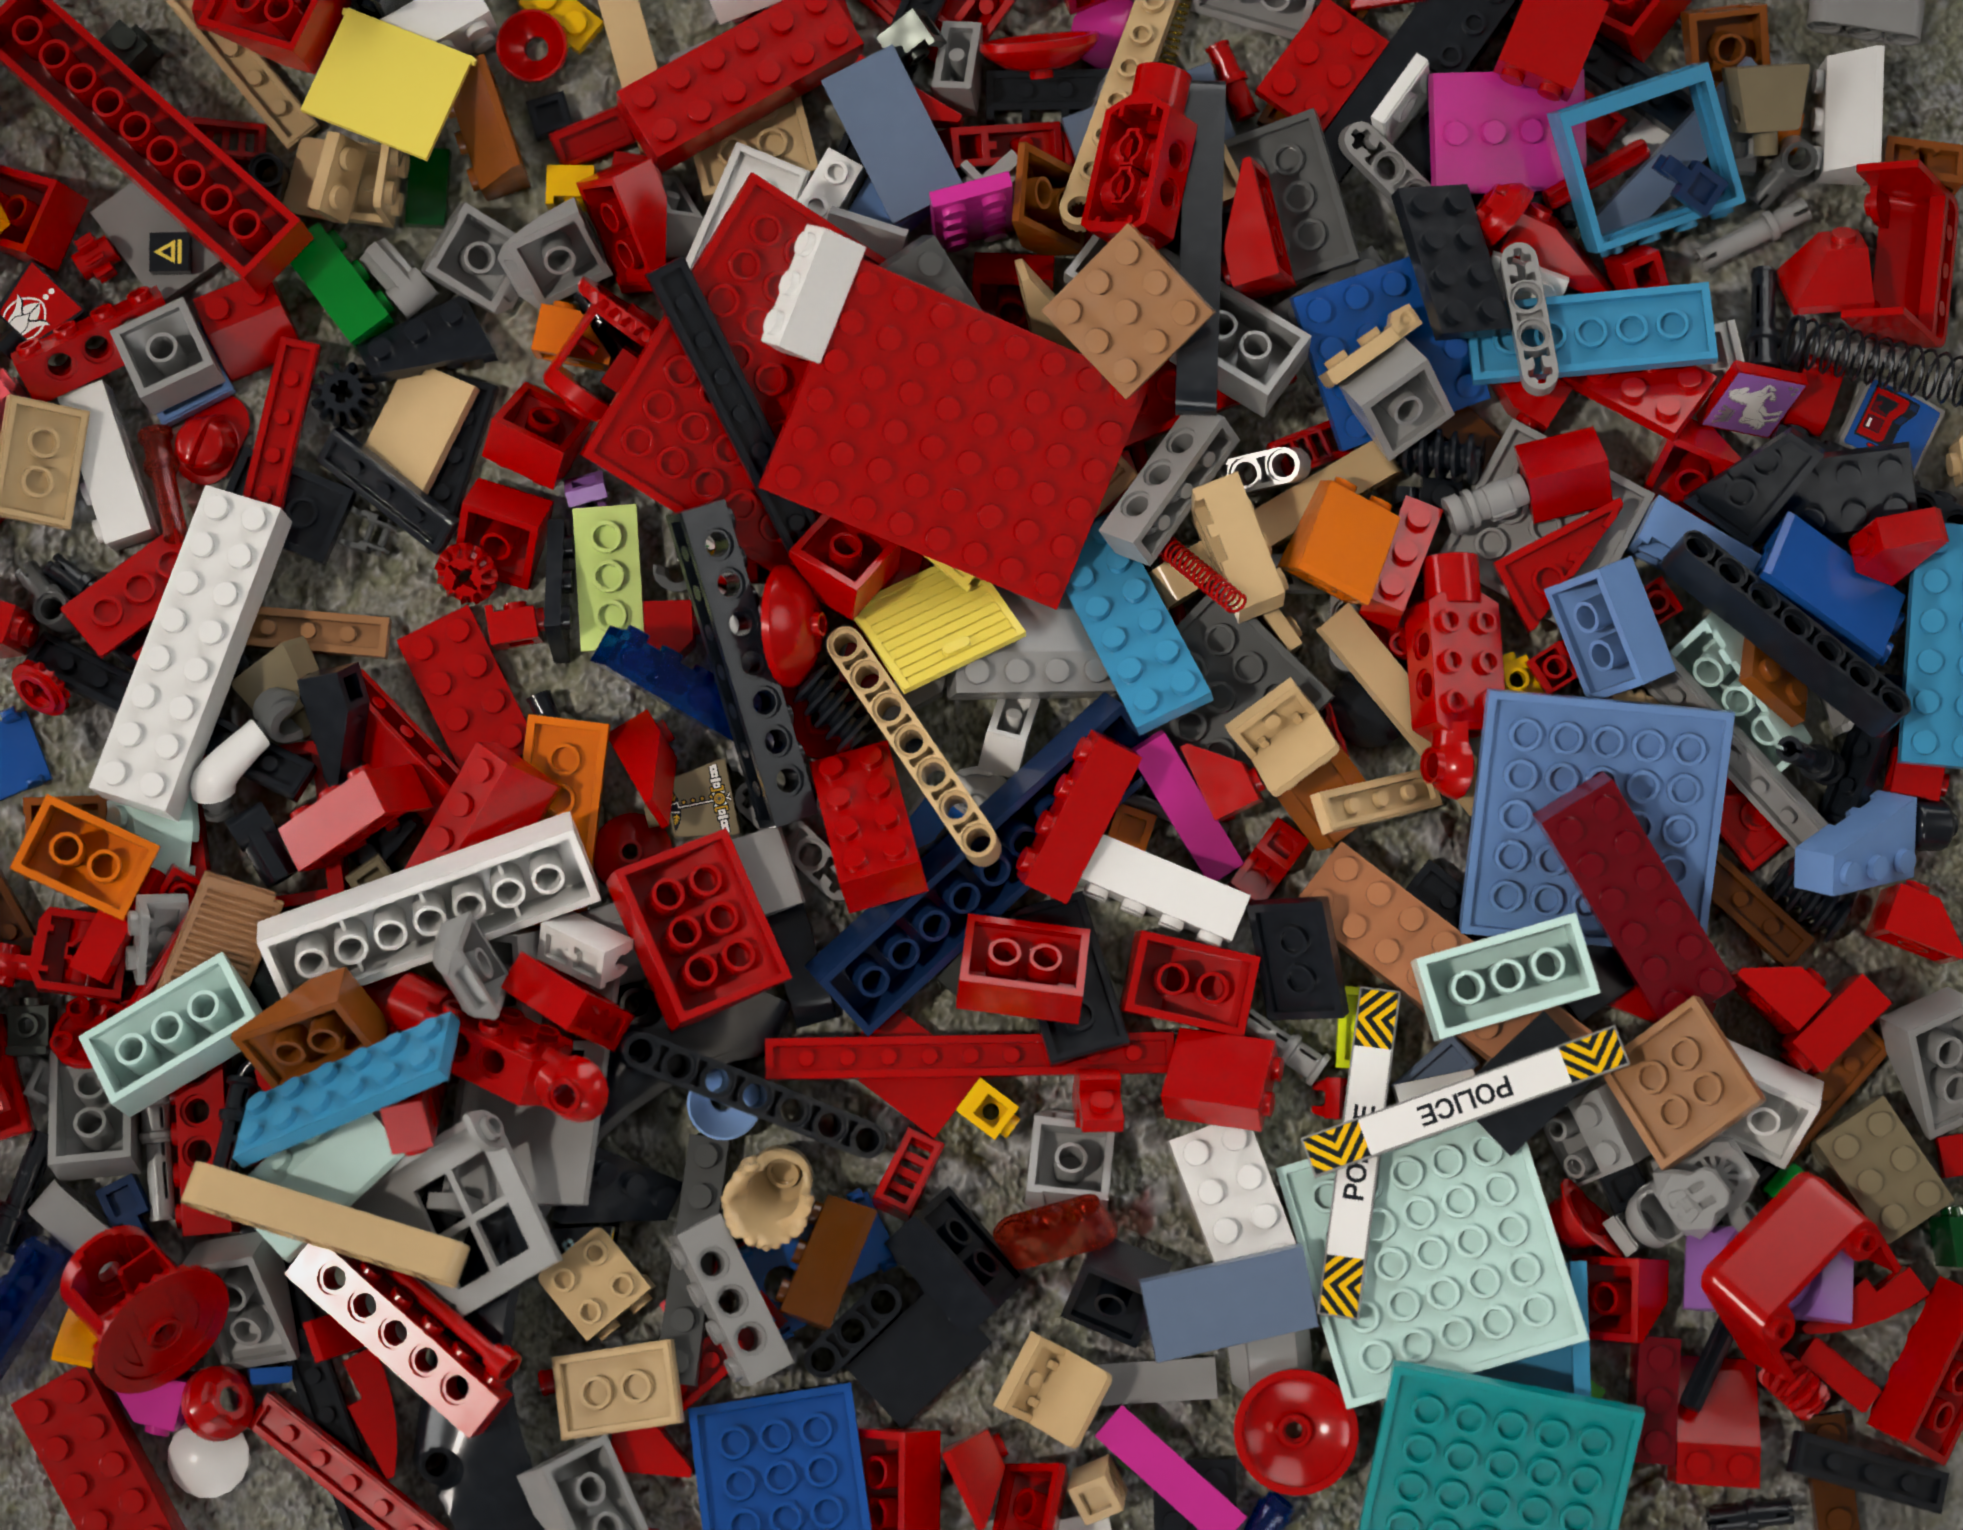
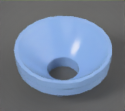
M712 1069L706 1075L705 1084L711 1092L721 1086L723 1081L721 1072L718 1069ZM750 1084L744 1090L743 1099L746 1105L753 1106L760 1098V1090L757 1085ZM690 1091L688 1092L687 1110L692 1124L699 1132L715 1140L736 1139L746 1134L758 1120L754 1116L731 1107L723 1110L717 1109L711 1104L710 1099Z

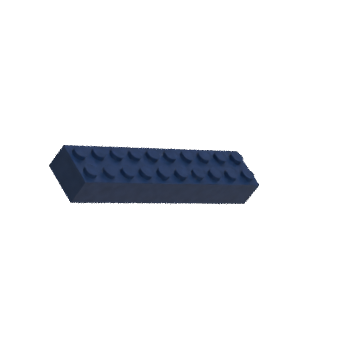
M1106 692L1102 693L979 806V809L994 829L1001 843V854L994 864L987 867H979L972 864L949 833L921 859L929 889L928 892L866 909L804 966L868 1037L963 950L968 913L999 917L1031 888L1023 884L1016 875L1018 872L1016 863L1022 850L1026 846L1031 847L1037 835L1035 826L1044 810H1050L1056 798L1054 796V789L1059 778L1064 773L1068 774L1074 764L1073 752L1079 740L1083 736L1087 738L1091 729L1129 748H1133L1149 738L1147 733L1139 736L1122 703ZM1138 768L1118 807L1146 782ZM986 836L977 837L971 844V851L982 852L986 850L990 844V838Z

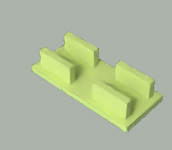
M637 504L573 508L581 652L644 648V607Z

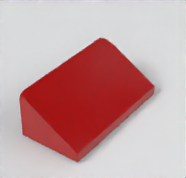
M1819 1337L1804 1340L1799 1345L1798 1358L1805 1367L1860 1412H1867L1881 1393L1880 1387Z

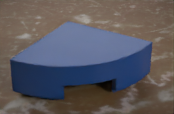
M292 1366L247 1368V1380L251 1385L290 1383V1380H293Z

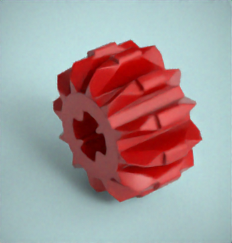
M1780 1350L1781 1355L1796 1379L1790 1384L1771 1372L1762 1369L1757 1374L1759 1382L1800 1420L1809 1421L1814 1414L1817 1415L1825 1407L1824 1404L1831 1397L1829 1389L1788 1351Z

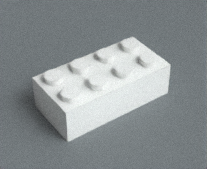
M414 0L380 19L468 55L473 52L482 53L490 49L496 43L499 32L484 0Z
M1104 834L1078 882V885L1084 887L1082 894L1105 903L1107 897L1121 902L1120 910L1139 918H1143L1145 913L1160 919L1157 924L1160 927L1180 934L1184 928L1197 934L1195 941L1215 947H1220L1221 944L1228 946L1232 942L1251 896Z
M1209 1125L1167 1141L1212 1263L1296 1244L1252 1130Z

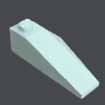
M191 792L179 822L114 801H107V822L161 846L151 866L152 868L166 874L173 863L195 876L196 866L189 864L192 842H199L200 824L198 803L193 800Z

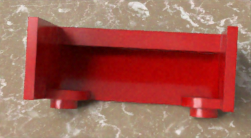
M1920 159L1857 164L1856 172L1870 185V193H1867L1864 199L1865 213L1868 217H1871L1873 223L1878 227L1873 274L1875 305L1874 308L1841 310V319L1852 329L1862 331L1864 337L1874 333L1879 341L1882 338L1889 337L1893 343L1903 340L1908 346L1918 344L1922 348H1942L1946 342L1959 219L1957 200Z
M1801 1172L1794 1176L1706 1266L1701 1277V1287L1746 1359L1791 1384L1796 1377L1779 1350L1790 1340L1795 1330V1317L1788 1306L1792 1300L1841 1250L1847 1257L1855 1261L1868 1259L1896 1274L1902 1267L1876 1224L1824 1179L1810 1172Z

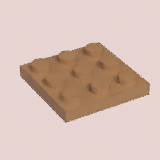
M1127 223L1041 310L1126 400L1139 390L1216 313L1132 223Z
M1694 995L1624 1046L1630 1066L1602 1075L1663 1171L1675 1167L1767 1101L1702 999Z

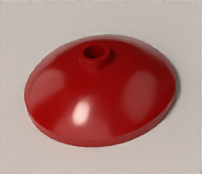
M1063 31L1004 37L980 42L979 51L987 59L1005 69L1029 72L1030 79H1046L1054 77L1053 69L1073 64L1088 53L1098 42V32Z
M782 564L776 566L770 572L765 583L761 604V634L766 661L773 677L783 687H796L802 684L810 675L822 648L823 636H825L827 631V620L822 612L820 601L799 570L794 565Z
M1285 1369L1263 1377L1248 1390L1238 1406L1233 1434L1237 1454L1245 1469L1257 1482L1280 1494L1302 1496L1322 1491L1343 1476L1355 1456L1359 1429L1354 1408L1347 1410L1341 1388L1333 1381L1310 1370ZM1291 1422H1297L1301 1426V1432L1297 1437H1289L1286 1433V1428Z

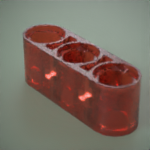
M1085 1194L1009 1215L999 1221L994 1227L993 1239L1014 1268L1026 1269L1103 1248L1110 1244L1117 1236L1118 1226L1096 1195Z

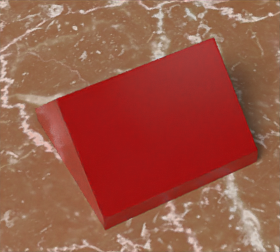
M1593 426L1514 446L1520 474L1530 495V504L1528 505L1533 524L1598 509L1613 501L1609 460Z
M1062 1463L1006 1464L992 1530H1058L1069 1478L1066 1465Z

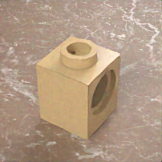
M1108 1454L1074 1468L1067 1491L1087 1526L1123 1511L1128 1488L1113 1459Z

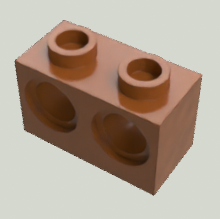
M1887 135L1882 142L1881 162L1920 159L1954 196L1962 187L1963 145Z

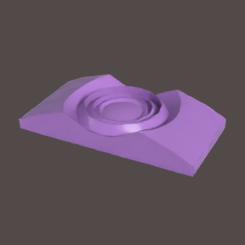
M1715 1226L1702 1239L1692 1235L1685 1236L1682 1309L1716 1312L1702 1290L1701 1277L1706 1266L1738 1234L1735 1227ZM1842 1250L1788 1305L1796 1320L1840 1324L1852 1323L1854 1260L1847 1257Z

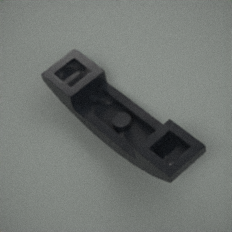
M804 903L766 917L792 975L790 980L784 982L789 1003H791V1010L797 1028L837 1018L831 996L804 967L818 954Z

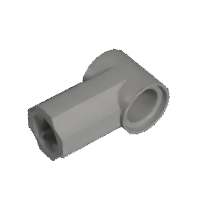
M385 237L375 241L366 248L364 254L359 259L386 290L385 294L408 320L438 295V292L416 267L412 268Z

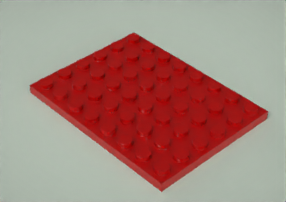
M752 172L747 177L691 271L776 439H778L809 361L777 351L762 342L761 338L764 333L763 324L765 318L774 308L780 293V280L784 273L789 270L794 258V246L798 236L805 230L807 224L823 227L865 246L866 250L862 259L875 265H880L887 259ZM664 314L580 455L674 513L706 502L725 499L727 506L731 508L735 516L736 527L734 531L738 544L743 548L749 559L770 572L778 565H793ZM814 511L818 519L822 515V513Z
M862 259L821 363L809 361L758 487L1057 610L1150 384L1146 382L1126 400L1084 355Z

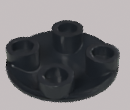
M1352 673L1346 675L1337 684L1332 693L1335 698L1330 704L1333 708L1339 731L1345 741L1360 747L1376 748L1391 743L1401 735V732Z

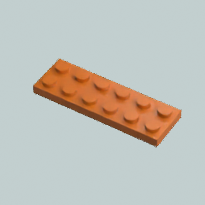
M528 714L523 759L561 786L543 820L570 811L593 868L611 724ZM589 905L573 911L576 913L587 911ZM541 922L534 925L541 926Z

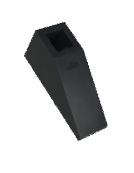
M359 662L321 669L296 680L299 687L300 700L305 707L311 727L312 740L316 744L323 767V777L328 784V788L346 782L348 780L347 774L360 767L362 763L370 699Z

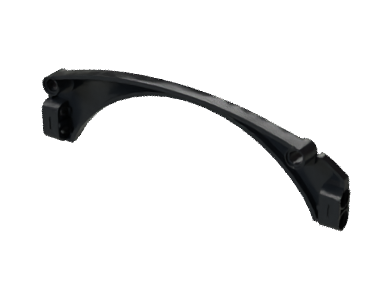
M629 983L619 986L617 1005L625 1009V1000L629 995L638 993L640 996V1006L634 1013H631L635 1016L625 1033L631 1031L649 1033L725 1064L743 1059L764 1057L765 1038H778L791 1008V1003L762 992L709 1018L670 1033L653 991ZM577 1036L574 1041H586V1039ZM634 1040L629 1046L631 1059L638 1062L646 1056L647 1045L644 1040ZM616 1049L614 1052L610 1050L606 1075L609 1090L608 1102L600 1117L597 1145L632 1112L675 1085L625 1066L618 1059ZM585 1050L572 1051L571 1056L584 1057ZM674 1054L668 1060L667 1069L673 1077L680 1075L685 1068V1061L680 1054ZM505 1205L480 1220V1224L499 1265L529 1249L510 1205ZM538 1206L544 1220L552 1206ZM469 1227L463 1242L470 1247L459 1279L461 1288L490 1272L471 1227ZM521 1284L463 1318L494 1345L500 1343L502 1346L509 1345L512 1348L515 1309ZM446 1327L443 1332L454 1342L459 1341L467 1345L475 1354L474 1360L486 1369V1365L483 1364V1357ZM430 1349L428 1364L436 1368L438 1356L433 1349ZM459 1375L457 1388L461 1394L467 1396L469 1392L468 1381ZM513 1376L506 1380L505 1385L513 1393V1396L482 1434L472 1438H467L421 1396L412 1457L413 1464L425 1480L438 1486L436 1494L455 1530H545L534 1516L517 1478V1475L533 1468L519 1427L513 1392ZM437 1452L443 1453V1462L438 1468L426 1469V1460L430 1455Z

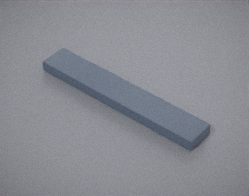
M1745 57L1737 66L1757 65V63L1751 57ZM1722 81L1716 87V92L1729 135L1732 129ZM1695 110L1596 212L1601 234L1649 218L1671 196L1670 193L1676 183L1666 179L1652 169L1660 154L1665 157L1671 155L1686 167H1688L1692 160H1698L1702 163L1708 157Z

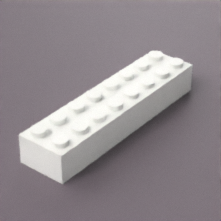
M205 485L89 785V788L102 798L179 822L190 793V782L193 772L202 762L292 521L282 508Z
M567 811L257 922V944L282 999L309 979L345 966L358 983L364 986L433 961V950L441 923L468 911L472 913L487 941L599 902L601 897L597 878L571 812Z

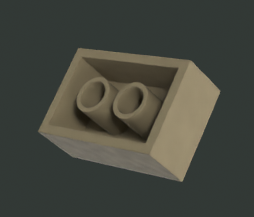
M1884 1096L1869 1098L1821 1130L1807 1145L1838 1192L1876 1224L1888 1245L1955 1201Z

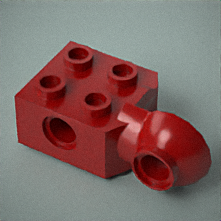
M48 907L38 920L31 956L20 955L21 946L0 942V986L14 987L15 979L33 981L38 992L120 1002L125 973V953L108 985L75 971L69 967V964L97 913Z

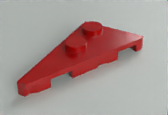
M1620 497L1493 562L1492 565L1528 633L1536 629L1550 609L1544 589L1569 580L1576 574L1622 510L1623 502Z

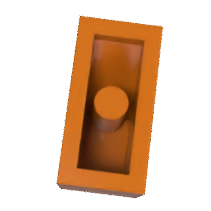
M553 301V305L541 303L531 346L536 359L553 361L583 317L581 311L576 310L577 307L564 301ZM589 325L583 336L594 342L599 348L591 356L576 345L564 364L606 373L613 361Z

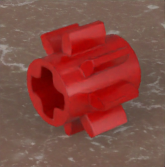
M88 232L74 241L78 251L72 254L71 258L87 281L96 276L103 284L118 274L114 264L122 259L106 235L96 239L91 232Z

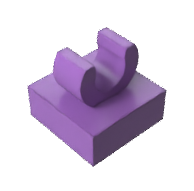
M603 470L564 480L565 496L569 507L584 508L589 502H594L599 507L607 506L605 498L608 497Z

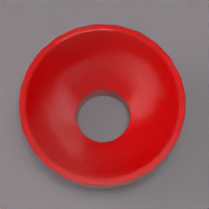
M526 9L514 13L506 19L497 35L496 51L500 64L506 72L524 82L535 83L552 78L563 67L568 56V38L564 28L557 19L542 10ZM543 38L548 45L547 55L541 60L533 61L528 57L527 45L532 39Z
M1497 183L1476 205L1475 210L1487 248L1493 246L1510 230L1530 204L1534 196V190L1527 187L1524 183H1508L1503 185Z
M223 1365L209 1366L197 1371L186 1383L181 1399L182 1413L185 1422L197 1436L212 1442L226 1441L239 1435L250 1424L255 1410L254 1392L247 1378L238 1370ZM224 1388L232 1389L237 1395L238 1404L233 1412L225 1410L220 1403V1394Z

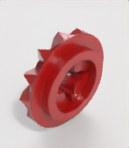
M456 543L447 547L440 554L438 562L434 567L438 573L437 584H442L447 591L446 597L453 596L459 599L461 605L468 602H474L476 605L490 597L498 583L497 567L491 556L479 546L471 543ZM473 565L474 568L471 571L470 579L460 583L458 581L461 574L460 571H463L465 568L468 569Z
M27 659L13 669L12 681L16 691L31 708L47 715L58 716L70 706L68 700L71 695L64 688L65 682L55 676V671L46 669L44 663L39 662L36 664L34 661Z

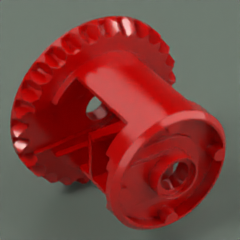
M583 276L578 283V290L592 304L542 377L545 385L561 397L566 406L592 423H599L610 404L579 384L574 379L576 374L562 367V365L576 345L591 356L595 354L599 346L583 336V334L597 314L643 347L646 346L660 321L634 303H628L607 288ZM625 345L600 382L617 393L638 359L639 354Z
M133 1225L109 1228L87 1240L68 1261L60 1281V1294L63 1301L97 1339L92 1347L95 1353L92 1357L95 1373L105 1386L119 1393L136 1394L147 1392L173 1381L189 1370L213 1345L224 1326L229 1310L228 1289L216 1273L212 1272L208 1267L201 1268L197 1264L190 1267L183 1264L177 1267L143 1229ZM109 1262H113L105 1272L99 1274L102 1267ZM168 1324L164 1330L155 1335L161 1327Z

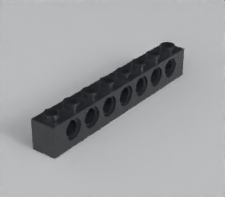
M725 499L665 515L759 828H779L819 813L816 805L818 799L816 788L812 781L808 779L804 765L806 754L801 743L797 741L794 732L793 711L790 705L785 702L781 685L773 677L766 661L761 634V618L758 611L759 597L748 578L746 571L748 565L747 556L743 548L738 544L734 531L736 520L731 508L727 506ZM708 536L715 542V552L713 555H710L706 549V539ZM721 575L727 582V590L724 595L718 589V579ZM732 615L739 622L736 634L731 631L729 625ZM744 654L750 659L748 673L744 672L741 665ZM756 693L762 699V707L759 712L753 706V699ZM768 732L771 733L774 739V745L770 751L765 746V737ZM780 771L785 776V785L782 790L777 785V775Z

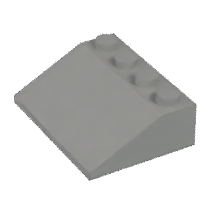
M994 584L993 586L1025 629L1026 637L948 673L946 677L947 700L1098 698L1104 692L1110 695L1116 691L1065 591L1057 610Z

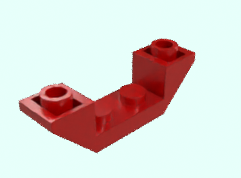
M1662 576L1644 586L1659 626L1684 610ZM1559 640L1525 662L1545 694H1553L1578 679L1563 640Z

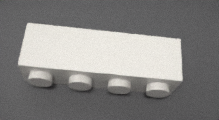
M103 380L57 397L59 405L90 411L81 472L85 482L80 483V490L85 503L88 506H93L97 519L92 520V527L100 543L104 542L112 550L118 551L160 536L112 388Z

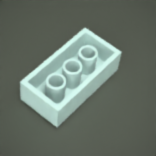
M1576 913L1416 958L1410 962L1434 1041L1601 993Z

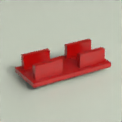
M178 523L60 608L64 616L101 659L153 622L187 534Z

